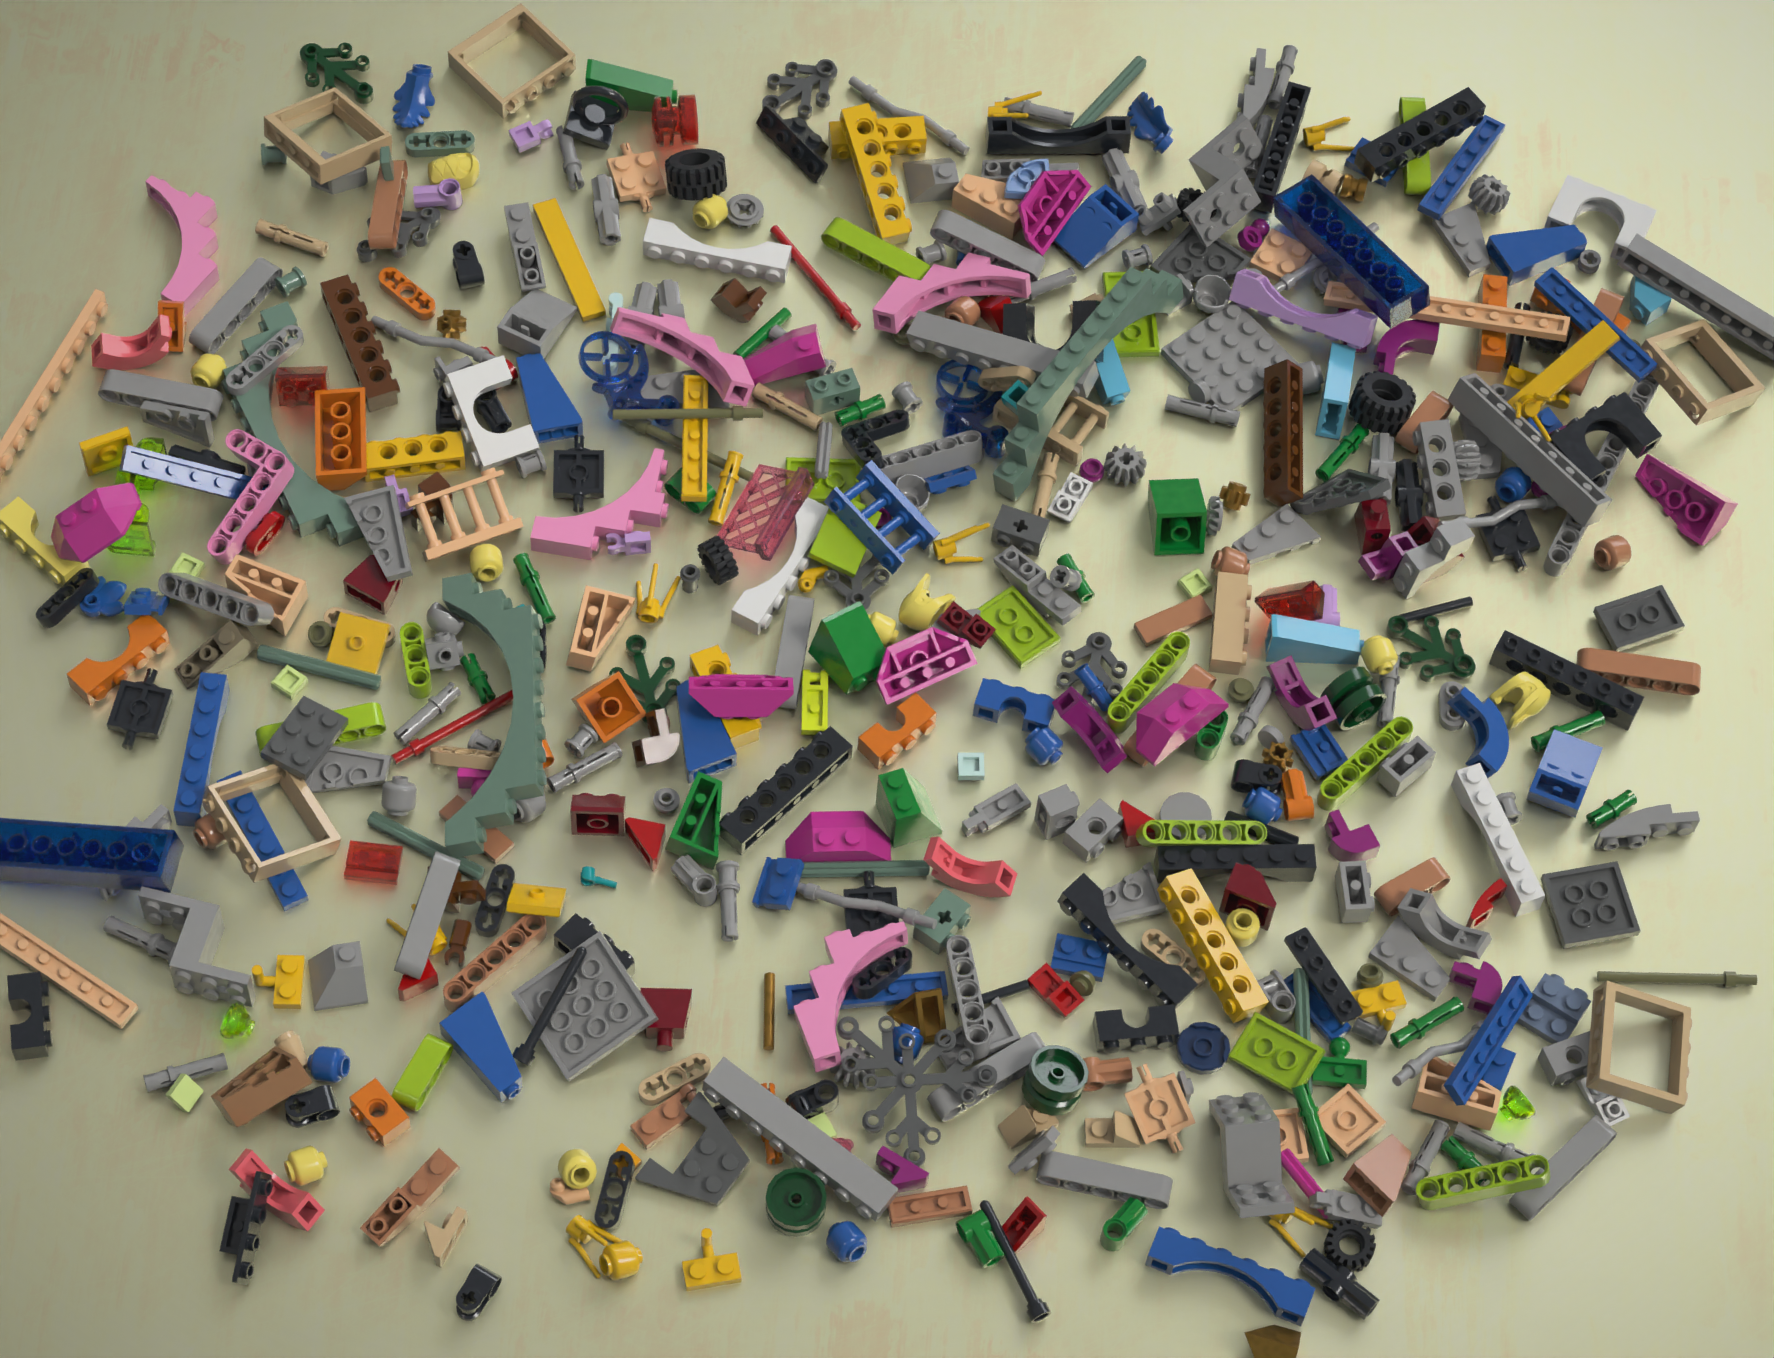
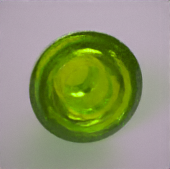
M235 1002L229 1007L220 1029L221 1037L236 1039L243 1035L250 1036L254 1029L255 1021L251 1020L249 1012L242 1004Z
M1511 1085L1506 1090L1503 1096V1106L1499 1110L1508 1121H1511L1513 1118L1526 1120L1536 1114L1533 1105L1515 1085Z

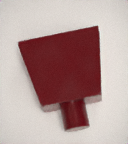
M1385 499L1361 501L1354 514L1360 554L1362 556L1380 550L1390 536L1391 526ZM1376 533L1375 539L1371 538V536Z
M369 555L344 578L343 583L345 594L386 615L402 586L403 579L388 582L375 556Z
M641 988V993L658 1017L656 1022L645 1029L646 1038L657 1039V1050L663 1052L671 1051L673 1049V1039H683L685 1037L692 1005V989Z

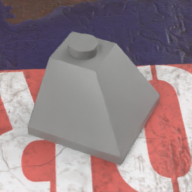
M950 157L903 162L910 204L952 199L953 189L959 183L956 164Z
M360 941L332 945L308 960L314 1011L368 1003Z

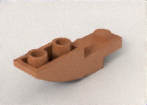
M438 1148L401 1189L399 1187L396 1188L360 1229L379 1247H382L410 1225L444 1191L442 1189L443 1186L456 1174L460 1167Z

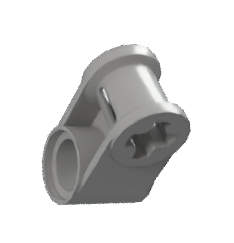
M1272 970L1270 975L1257 980L1269 1001L1264 1008L1270 1018L1276 1023L1284 1024L1291 1020L1296 1000L1286 986L1281 974L1277 970ZM1277 1005H1284L1288 1009H1280Z

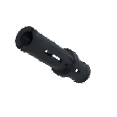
M1522 302L1517 303L1515 309H1521ZM1524 303L1523 310L1530 311V305ZM1510 333L1505 362L1503 364L1506 370L1509 369L1511 363L1514 367L1519 368L1524 335Z

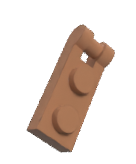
M692 1083L683 1086L675 1095L630 1125V1130L646 1150L691 1119L690 1116L685 1114V1107L681 1103L686 1100L691 1103L697 1095V1089Z

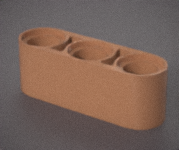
M1432 391L1400 429L1395 442L1412 453L1418 454V446H1415L1413 443V431H1415L1420 422L1445 420L1451 413L1454 405L1448 399Z
M1433 857L1383 884L1374 892V896L1388 916H1393L1399 913L1397 907L1410 888L1433 894L1445 887L1451 878L1438 860Z

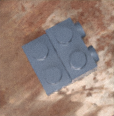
M1545 973L1532 992L1533 996L1517 1023L1549 1043L1554 1044L1570 1037L1587 1011L1591 1000L1587 999L1588 995L1582 989L1574 988L1573 990L1564 985L1565 981L1559 975L1551 974L1550 976Z

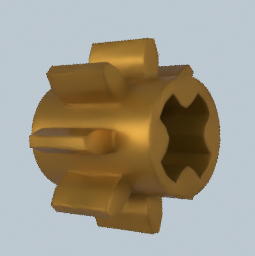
M443 310V315L437 317V331L443 333V338L460 339V333L466 331L467 319L460 315V310Z
M1229 481L1228 487L1223 485L1219 494L1220 499H1224L1223 506L1240 511L1241 505L1247 506L1251 495L1246 493L1247 486L1233 481Z
M1271 742L1270 750L1267 748L1263 749V764L1276 765L1284 773L1286 767L1292 768L1294 761L1291 759L1293 750H1288L1285 742L1282 744Z

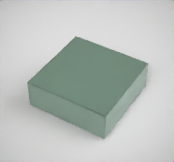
M389 146L381 147L380 166L385 181L394 180V163Z

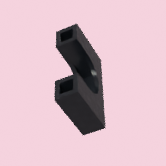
M1073 301L1072 332L1067 342L1101 303L1100 301ZM1028 303L1003 304V335L1038 344L1035 338V306ZM1066 343L1056 350L1061 351V349L1066 345ZM1104 349L1094 359L1096 363L1103 362Z
M1626 392L1621 393L1617 397L1616 395L1610 396L1602 406L1592 407L1582 418L1576 417L1564 429L1560 430L1558 428L1549 434L1551 438L1550 443L1595 484L1601 481L1606 469L1588 448L1585 440L1586 434L1598 430L1610 432L1616 435L1637 459L1656 448L1662 437V434Z

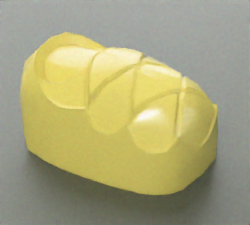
M470 153L450 154L428 163L430 185H437L444 179L451 178L457 180L461 190L473 187L480 173L479 162L476 156Z

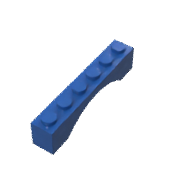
M200 673L173 810L177 825L195 827V822L206 815L202 800L206 788L209 786L215 743L222 718L226 712L230 691L227 675Z
M1159 1226L1145 1263L1146 1266L1169 1275L1200 1270L1230 1276L1254 1290L1266 1302L1275 1317L1301 1326L1315 1291V1287L1310 1286V1283L1303 1279L1289 1278L1284 1276V1273L1278 1269L1264 1268L1252 1259H1241L1232 1255L1227 1249L1213 1248L1206 1245L1199 1238L1190 1239L1180 1235L1179 1231L1170 1227L1162 1228Z

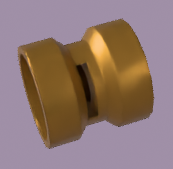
M1345 173L1340 197L1347 198L1350 196L1354 197L1356 201L1363 202L1368 179L1363 177L1356 179L1353 175Z

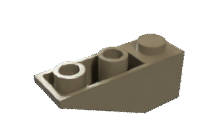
M230 620L174 670L185 687L190 689L199 684L201 672L218 674L242 661L259 644L246 626Z

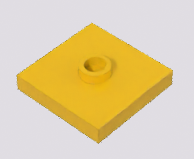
M128 426L79 442L87 475L93 476L120 466L124 446H133Z
M340 612L326 661L377 674L391 625Z
M514 883L507 901L506 911L560 917L567 888Z

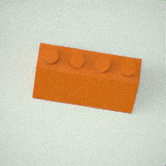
M365 387L315 391L317 483L329 491L345 490L367 475Z

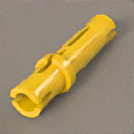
M728 451L724 469L719 474L720 483L714 498L710 517L708 518V523L712 525L723 526L734 485L739 481L738 472L744 456L739 452ZM733 468L729 483L726 485L730 469ZM725 492V496H724V500H723L721 509H719V505H720V502H721L722 495H723V493Z

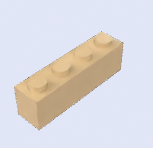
M1218 572L1208 672L1239 675L1241 666H1246L1247 651L1243 650V644L1248 642L1249 629L1245 628V622H1249L1250 607H1246V600L1251 599L1252 585H1248V575Z

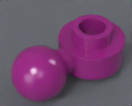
M1262 218L1254 220L1251 226H1246L1238 233L1239 245L1249 252L1256 250L1262 244V237L1266 236L1270 230L1269 223Z

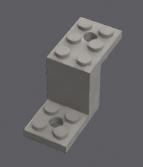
M1243 114L1188 159L1206 192L1183 211L1199 240L1206 247L1210 246L1261 203L1244 169L1265 152V149L1249 119ZM1239 143L1238 150L1233 153L1234 146ZM1217 209L1216 215L1210 219L1211 212Z
M142 886L138 897L144 919L155 925H161L162 923L172 925L175 929L181 931L169 964L174 987L184 994L197 993L209 1000L217 1001L221 999L229 1001L230 1004L237 1007H244V1005L253 1007L256 996L251 975L212 966L225 929L220 906Z
M1248 1092L1241 1097L1220 1095L1216 1099L1209 1100V1110L1220 1127L1223 1190L1240 1218L1295 1213L1294 1201L1282 1184L1280 1122L1263 1095H1259L1256 1092Z

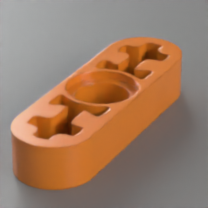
M387 267L380 271L378 276L379 285L384 292L416 318L429 320L434 317L436 307L432 297L397 269ZM404 290L414 292L413 296L409 298L402 297L400 294Z

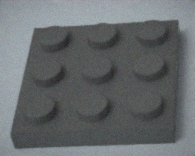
M1618 861L1542 874L1541 882L1563 949L1639 935L1641 930Z

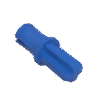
M1088 663L1081 665L1074 671V674L1077 675L1087 689L1085 691L1086 694L1092 696L1102 711H1107L1113 699L1103 687L1104 682L1098 680Z

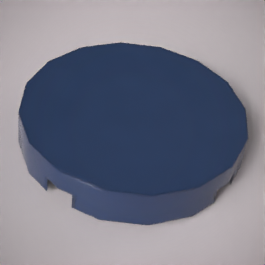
M1195 1022L1180 1033L1176 1045L1177 1057L1181 1064L1191 1072L1200 1075L1212 1074L1219 1071L1227 1062L1230 1053L1229 1039L1218 1026L1208 1022Z

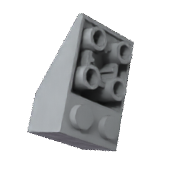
M539 289L532 290L508 310L497 326L498 343L523 355L541 353L545 359L578 310V307Z

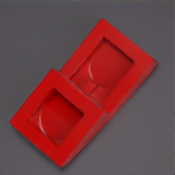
M1501 878L1494 882L1478 899L1466 927L1475 928L1489 919L1494 908L1492 904L1503 897L1507 888V884Z
M1047 962L1027 979L1032 990L1064 1018L1084 1001L1083 997L1068 980L1063 982Z

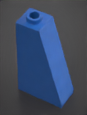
M1576 225L1491 235L1488 238L1486 248L1490 259L1501 275L1507 277V283L1511 286L1548 271L1551 267L1555 268L1579 258L1586 248L1587 240Z
M541 353L525 354L521 357H516L517 373L529 424L532 426L538 444L574 438L575 435H578V437L583 435L581 416Z
M689 680L676 686V701L688 783L694 782L698 771L711 776L737 766V753L720 718L714 717L689 694Z
M482 991L439 1023L440 1032L447 1042L454 1045L453 1049L502 1103L507 1098L509 1100L513 1099L520 1093L523 1087L522 1076L489 1001Z

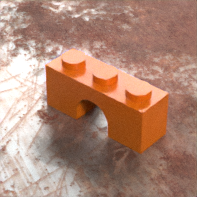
M915 692L897 706L896 720L902 725L901 729L888 731L877 722L858 737L857 749L878 770L884 765L888 766L895 761L898 754L904 749L906 751L911 749L919 737L923 734L926 736L934 730L937 713Z

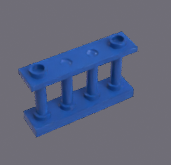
M871 460L856 476V479L859 481L845 493H842L838 487H835L824 502L880 561L882 566L893 575L905 562L902 555L917 544L925 550L940 533ZM867 489L876 500L860 512L851 500ZM884 507L893 519L877 530L867 519ZM901 526L910 537L894 548L885 537Z

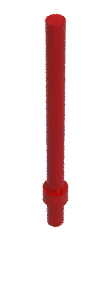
M777 225L771 227L770 232L780 244L792 246L791 257L835 308L834 312L838 317L844 319L854 331L858 330L861 324L851 313L852 309L848 304L838 298Z
M513 690L504 693L420 740L416 738L409 742L407 747L391 755L393 762L398 764L411 756L416 757L425 752V748L513 701Z

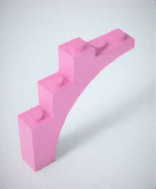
M151 175L145 181L148 196L169 213L182 237V251L179 264L172 279L161 292V299L166 301H184L185 317L220 280L216 263L209 259L218 250L217 235L209 228L217 219L216 204L210 197L203 196L198 192L189 197L185 192L172 188L165 180H159Z
M968 252L956 269L933 264L921 281L899 275L872 309L874 328L897 334L906 323L915 318L918 311L925 312L937 305L955 300L960 296L1005 295L1027 299L1031 294L1030 274L991 265L990 257Z
M621 307L617 308L610 327L612 333L646 343L672 355L696 370L709 381L724 402L747 406L755 385L742 356L720 352L713 337L690 332L685 318L662 313L660 317Z
M654 448L649 465L641 478L628 492L614 502L595 511L577 516L558 518L535 516L530 537L531 551L591 560L593 551L598 550L599 540L606 541V535L609 533H616L624 538V534L633 532L634 523L660 527L662 518H667L669 504L665 503V493H662L664 481H660L661 476L666 475L668 469V460H664V450Z
M904 921L890 923L874 931H865L856 937L852 936L850 929L835 931L829 936L824 937L826 953L831 964L820 965L814 970L809 971L810 984L816 999H807L798 1005H794L795 1020L815 1072L842 1064L836 1038V1026L839 1010L846 993L852 986L853 978L872 962L887 952L908 944V933Z

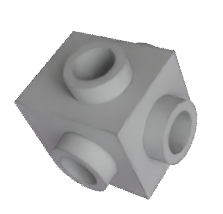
M440 632L436 633L435 637L424 639L430 670L439 668L441 671H448L460 665L459 657L464 656L462 641H457L455 634Z

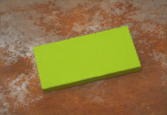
M1103 272L1104 298L1126 272ZM1156 313L1143 316L1128 325L1113 338L1119 358L1159 356L1160 348Z

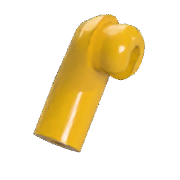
M823 565L804 570L798 580L799 589L804 593L810 592L816 581L824 578L825 572L829 570L828 566Z

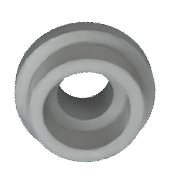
M662 788L655 793L653 802L658 811L668 814L678 808L680 798L675 790ZM668 797L671 798V800L665 802L662 800V798Z

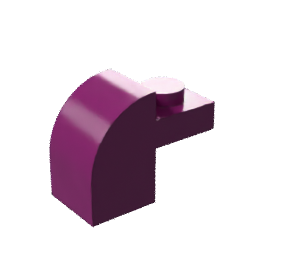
M1408 531L1388 537L1380 550L1362 555L1358 563L1371 581L1384 577L1387 581L1394 577L1405 552L1418 547Z
M1339 809L1329 813L1325 830L1328 837L1331 838L1328 851L1334 858L1341 862L1368 861L1377 857L1380 844L1369 824L1350 831Z
M1485 961L1482 962L1480 969L1474 968L1473 965L1466 962H1454L1449 975V982L1472 989L1467 1008L1488 1015L1502 992L1503 985L1500 974L1491 964Z

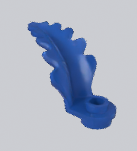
M413 64L412 69L406 73L405 83L394 93V98L400 101L393 107V111L398 112L393 116V119H396L394 123L402 128L419 127V124H424L421 116H430L426 106H433L435 104V98L429 88V81L433 78L431 66Z
M1141 92L1132 102V105L1129 106L1130 111L1127 113V116L1132 117L1130 126H1137L1134 131L1136 138L1152 141L1155 145L1153 150L1155 152L1159 151L1162 154L1174 140L1170 136L1173 129L1166 123L1163 108L1160 105L1154 108L1153 98L1150 97L1148 99V94Z

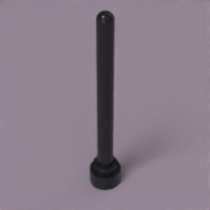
M585 947L577 948L524 1044L521 1043L519 1048L516 1047L512 1054L513 1058L529 1067L535 1059V1056H533L535 1050L533 1049L587 954Z
M987 1200L981 1201L980 1209L987 1216L992 1228L991 1231L1028 1302L1026 1313L1031 1323L1045 1319L1051 1314L1047 1303L1043 1302L1041 1298L1038 1299L990 1202Z

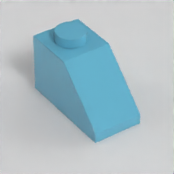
M1633 275L1630 287L1629 310L1636 319L1647 326L1667 312L1672 298Z

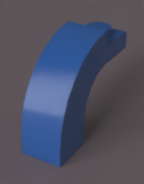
M1464 687L1451 696L1447 703L1468 722L1475 735L1476 745L1474 752L1465 764L1469 767L1480 763L1488 779L1500 769L1507 757L1509 749L1507 726L1501 712L1489 697L1481 702L1474 693Z

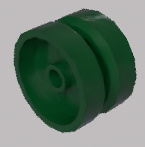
M1356 667L1341 674L1325 688L1320 696H1327L1337 717L1335 722L1342 730H1350L1361 725L1379 711L1386 701L1387 696L1378 684H1372L1373 678L1365 667Z
M1048 1045L1038 1049L1032 1056L1028 1070L1023 1078L1021 1089L1024 1098L1031 1107L1044 1114L1055 1116L1071 1112L1078 1104L1081 1093L1087 1083L1089 1071L1086 1062L1070 1048L1060 1045Z
M797 1167L785 1169L775 1175L769 1183L766 1193L767 1217L774 1229L784 1235L793 1237L808 1235L816 1230L823 1221L826 1211L827 1195L824 1184L811 1171ZM797 1200L799 1203L794 1204L793 1201Z

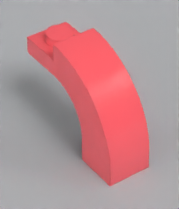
M159 314L151 326L138 335L121 337L101 333L91 345L92 366L108 370H130L145 367L159 361L169 353L168 341L172 336L169 316Z
M939 836L930 838L924 861L933 868L931 875L952 888L977 896H1011L1017 873L1003 860L988 862L973 860L956 852Z
M246 1148L229 1168V1171L241 1182L239 1186L249 1196H251L256 1171L272 1175L273 1187L271 1194L267 1197L265 1208L284 1222L298 1229L309 1231L325 1211L309 1192L292 1187L274 1174L251 1149Z

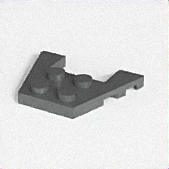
M698 1092L684 1112L706 1128L705 1132L673 1174L649 1158L635 1179L644 1184L654 1185L667 1191L670 1190L718 1206L750 1163V1159L704 1095Z

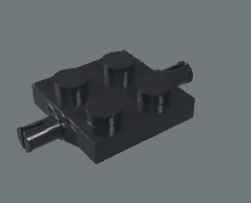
M578 435L574 436V448L554 450L553 498L573 499V511L577 513L578 504L579 513L584 511V499L604 498V450L584 448L585 437L583 435H580V443H578Z
M1491 496L1487 499L1491 511L1476 515V517L1491 516L1503 509L1498 502L1497 496H1493V498ZM1525 510L1515 512L1494 526L1477 527L1492 562L1512 559L1518 572L1528 568L1523 556L1527 553L1538 551L1540 548V543Z
M147 669L144 681L131 682L122 680L107 727L109 730L126 734L122 747L125 749H133L137 736L159 739L173 697V691L154 684L158 671L155 669Z
M868 871L863 872L864 886L857 889L843 890L844 897L878 900L898 907L897 888L875 885L873 871H870L869 878ZM844 908L846 930L850 929L853 937L865 931L883 928L890 923H899V918L879 911Z

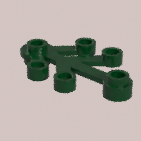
M309 43L301 48L300 58L307 65V73L305 74L307 86L316 87L319 85L320 78L317 73V65L324 69L325 85L322 88V92L334 87L336 88L334 85V77H336L354 91L355 100L358 103L368 104L374 98L371 85L366 82L360 83L345 72L346 70L367 71L370 68V61L367 56L360 55L352 61H330L327 59L331 57L350 58L353 55V51L349 43H341L338 48H322L318 44Z
M1393 616L1389 619L1387 632L1391 637H1402L1424 650L1414 653L1402 652L1399 655L1400 668L1409 669L1413 663L1440 659L1447 664L1438 666L1426 664L1422 666L1419 674L1421 680L1431 682L1435 676L1454 674L1458 678L1465 679L1474 674L1475 662L1471 656L1464 654L1459 630L1451 628L1446 632L1444 639L1452 647L1453 654H1451L1444 648L1438 628L1439 620L1435 616H1427L1423 622V629L1429 633L1431 642L1409 630L1408 622L1404 617ZM1432 622L1435 626H1429L1427 623ZM1393 628H1399L1400 631H1396ZM1449 635H1454L1457 639H1451ZM1407 658L1410 662H1403L1402 659ZM1424 671H1429L1432 675H1426Z
M632 635L626 641V651L628 655L634 658L639 680L624 673V670L620 667L612 668L609 676L619 671L628 686L644 696L645 702L637 700L646 713L664 708L665 714H667L665 707L670 699L676 696V689L671 690L669 686H679L681 683L677 679H669L665 684V690L657 700L655 699L654 692L665 676L674 672L675 661L671 657H663L660 660L658 669L650 678L644 658L647 649L646 640L641 635ZM639 647L640 650H632V648ZM666 663H669V664L672 665V666L669 667V668L663 667V665L666 664ZM645 716L642 718V720L647 724V719Z

